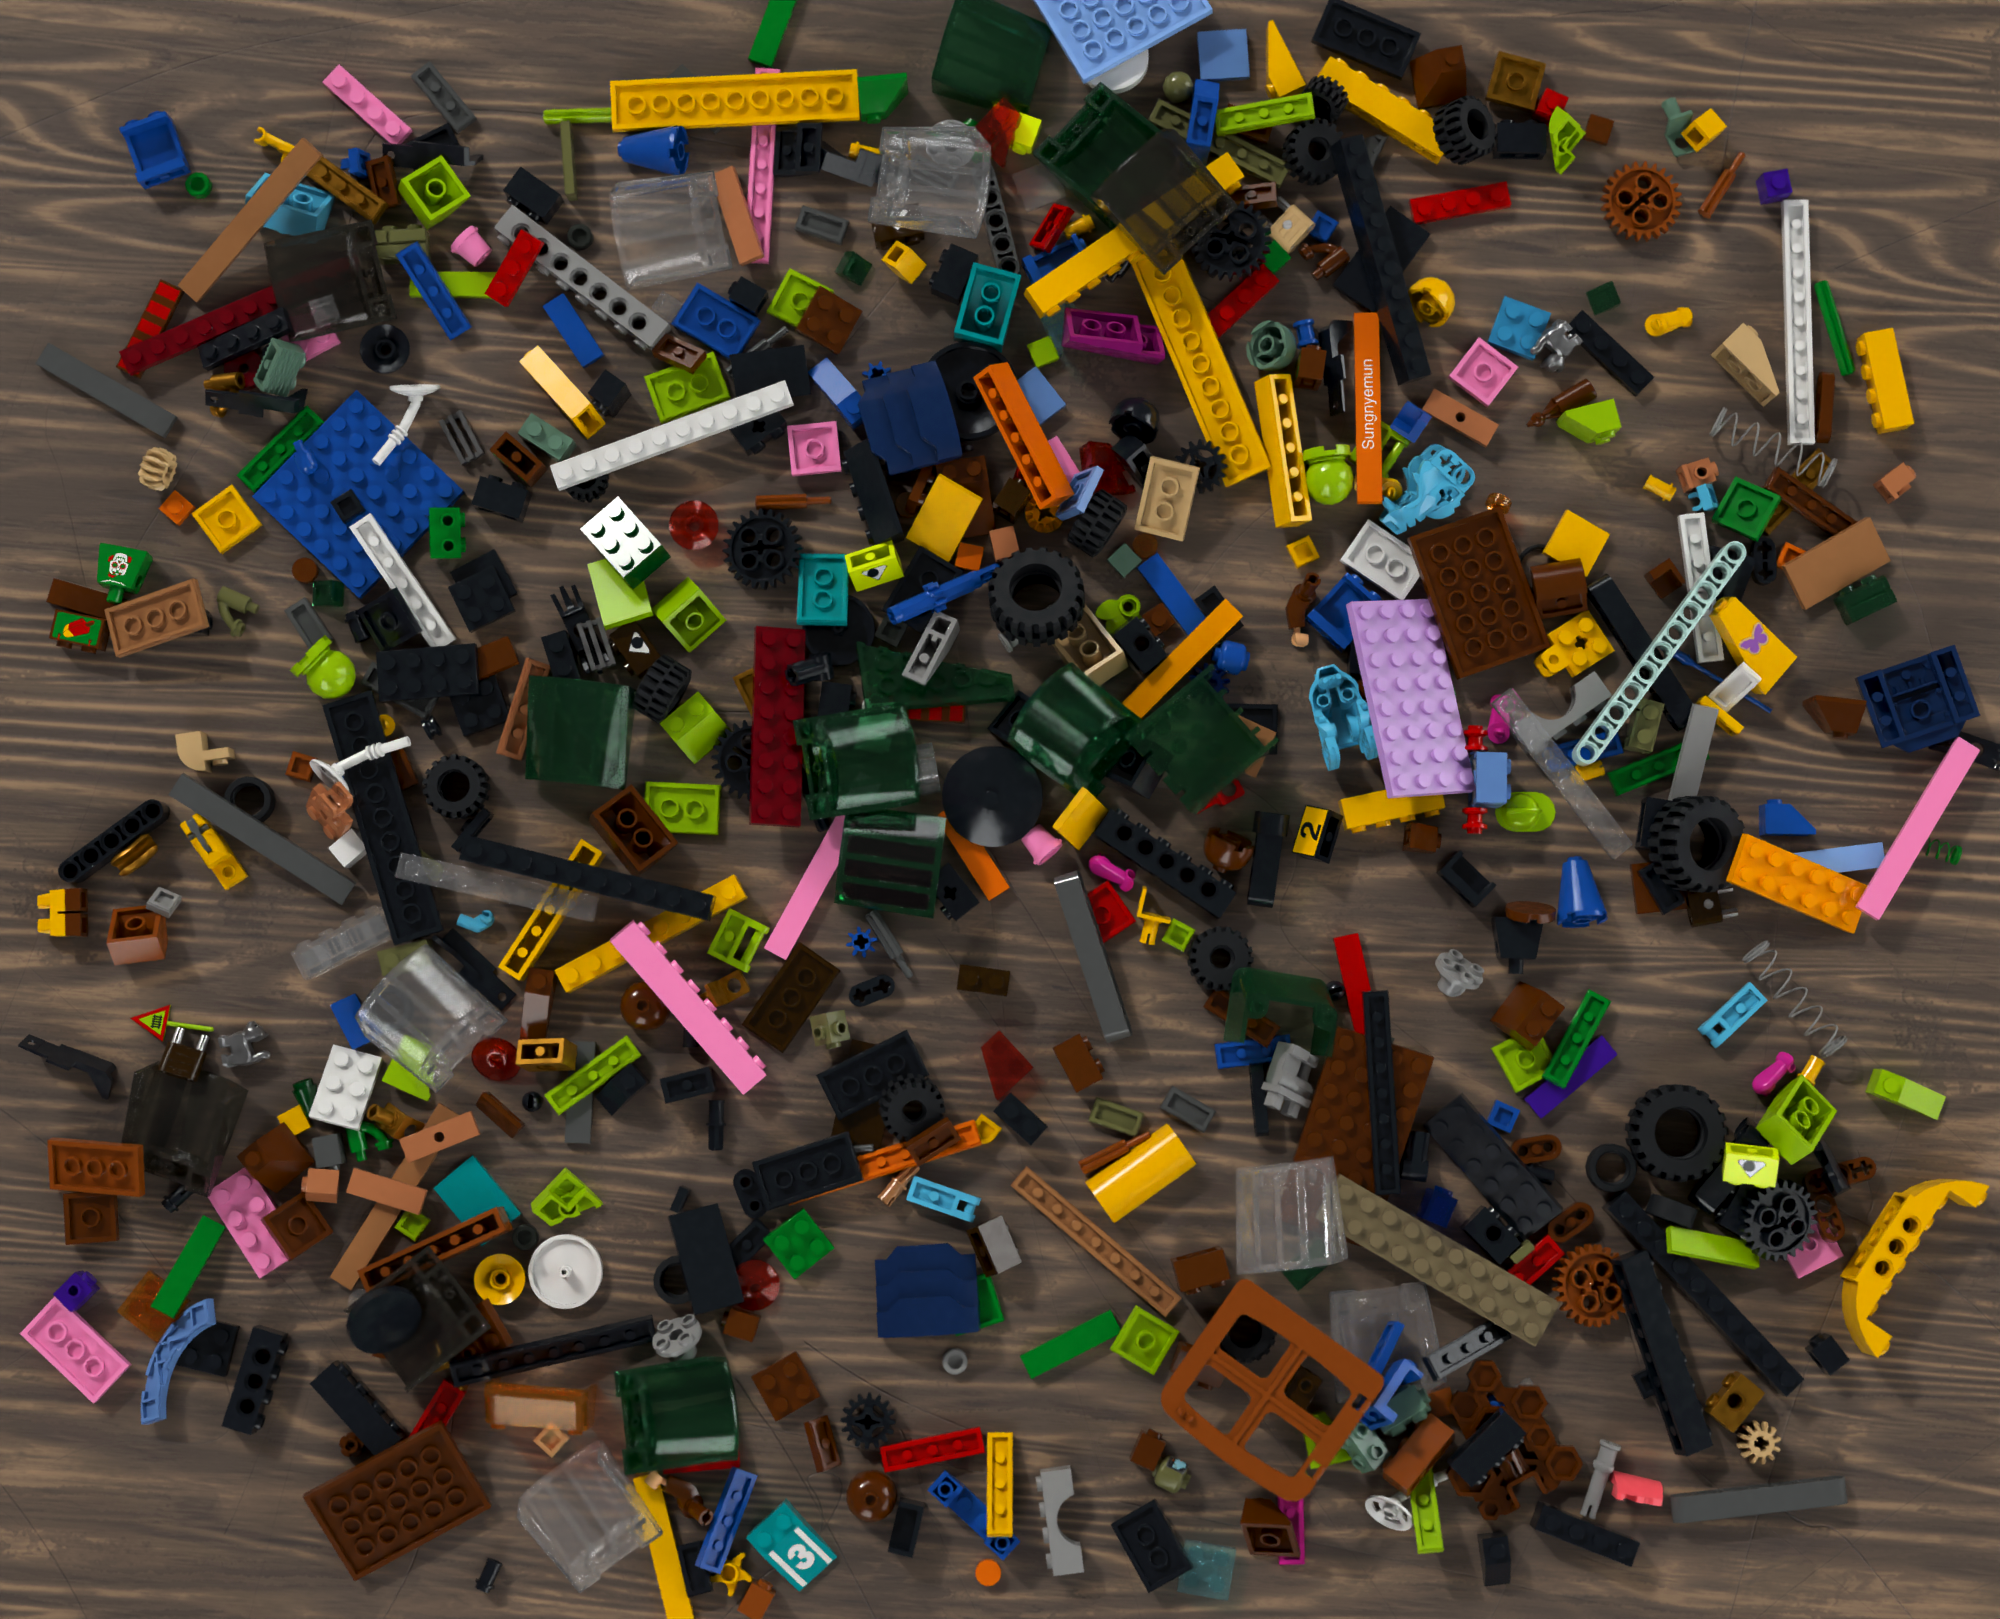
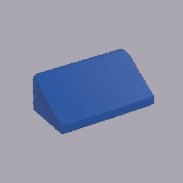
M356 993L330 1005L352 1050H357L378 1039L374 1028L365 1018L363 1006Z

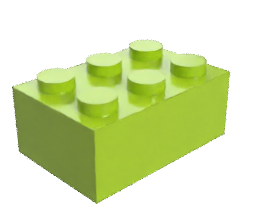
M1801 1074L1779 1090L1756 1126V1129L1774 1148H1778V1152L1783 1158L1793 1165L1814 1150L1837 1110Z

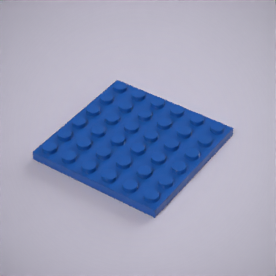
M355 390L304 443L306 449L310 448L318 462L317 470L313 474H303L299 471L293 454L252 497L358 598L362 599L383 576L349 527L369 513H372L399 555L403 557L429 530L428 507H451L465 492L407 437H404L405 440L401 441L400 445H396L380 466L376 465L372 459L389 439L388 435L392 434L391 431L393 429L395 430V425L360 392ZM352 489L366 511L344 524L330 502Z

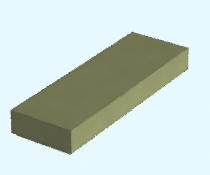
M561 121L560 135L564 190L569 201L578 200L573 128L570 121Z

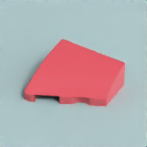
M1615 1470L1612 1474L1610 1473L1609 1480L1614 1484L1611 1495L1615 1499L1624 1501V1498L1636 1503L1662 1506L1663 1487L1660 1481Z

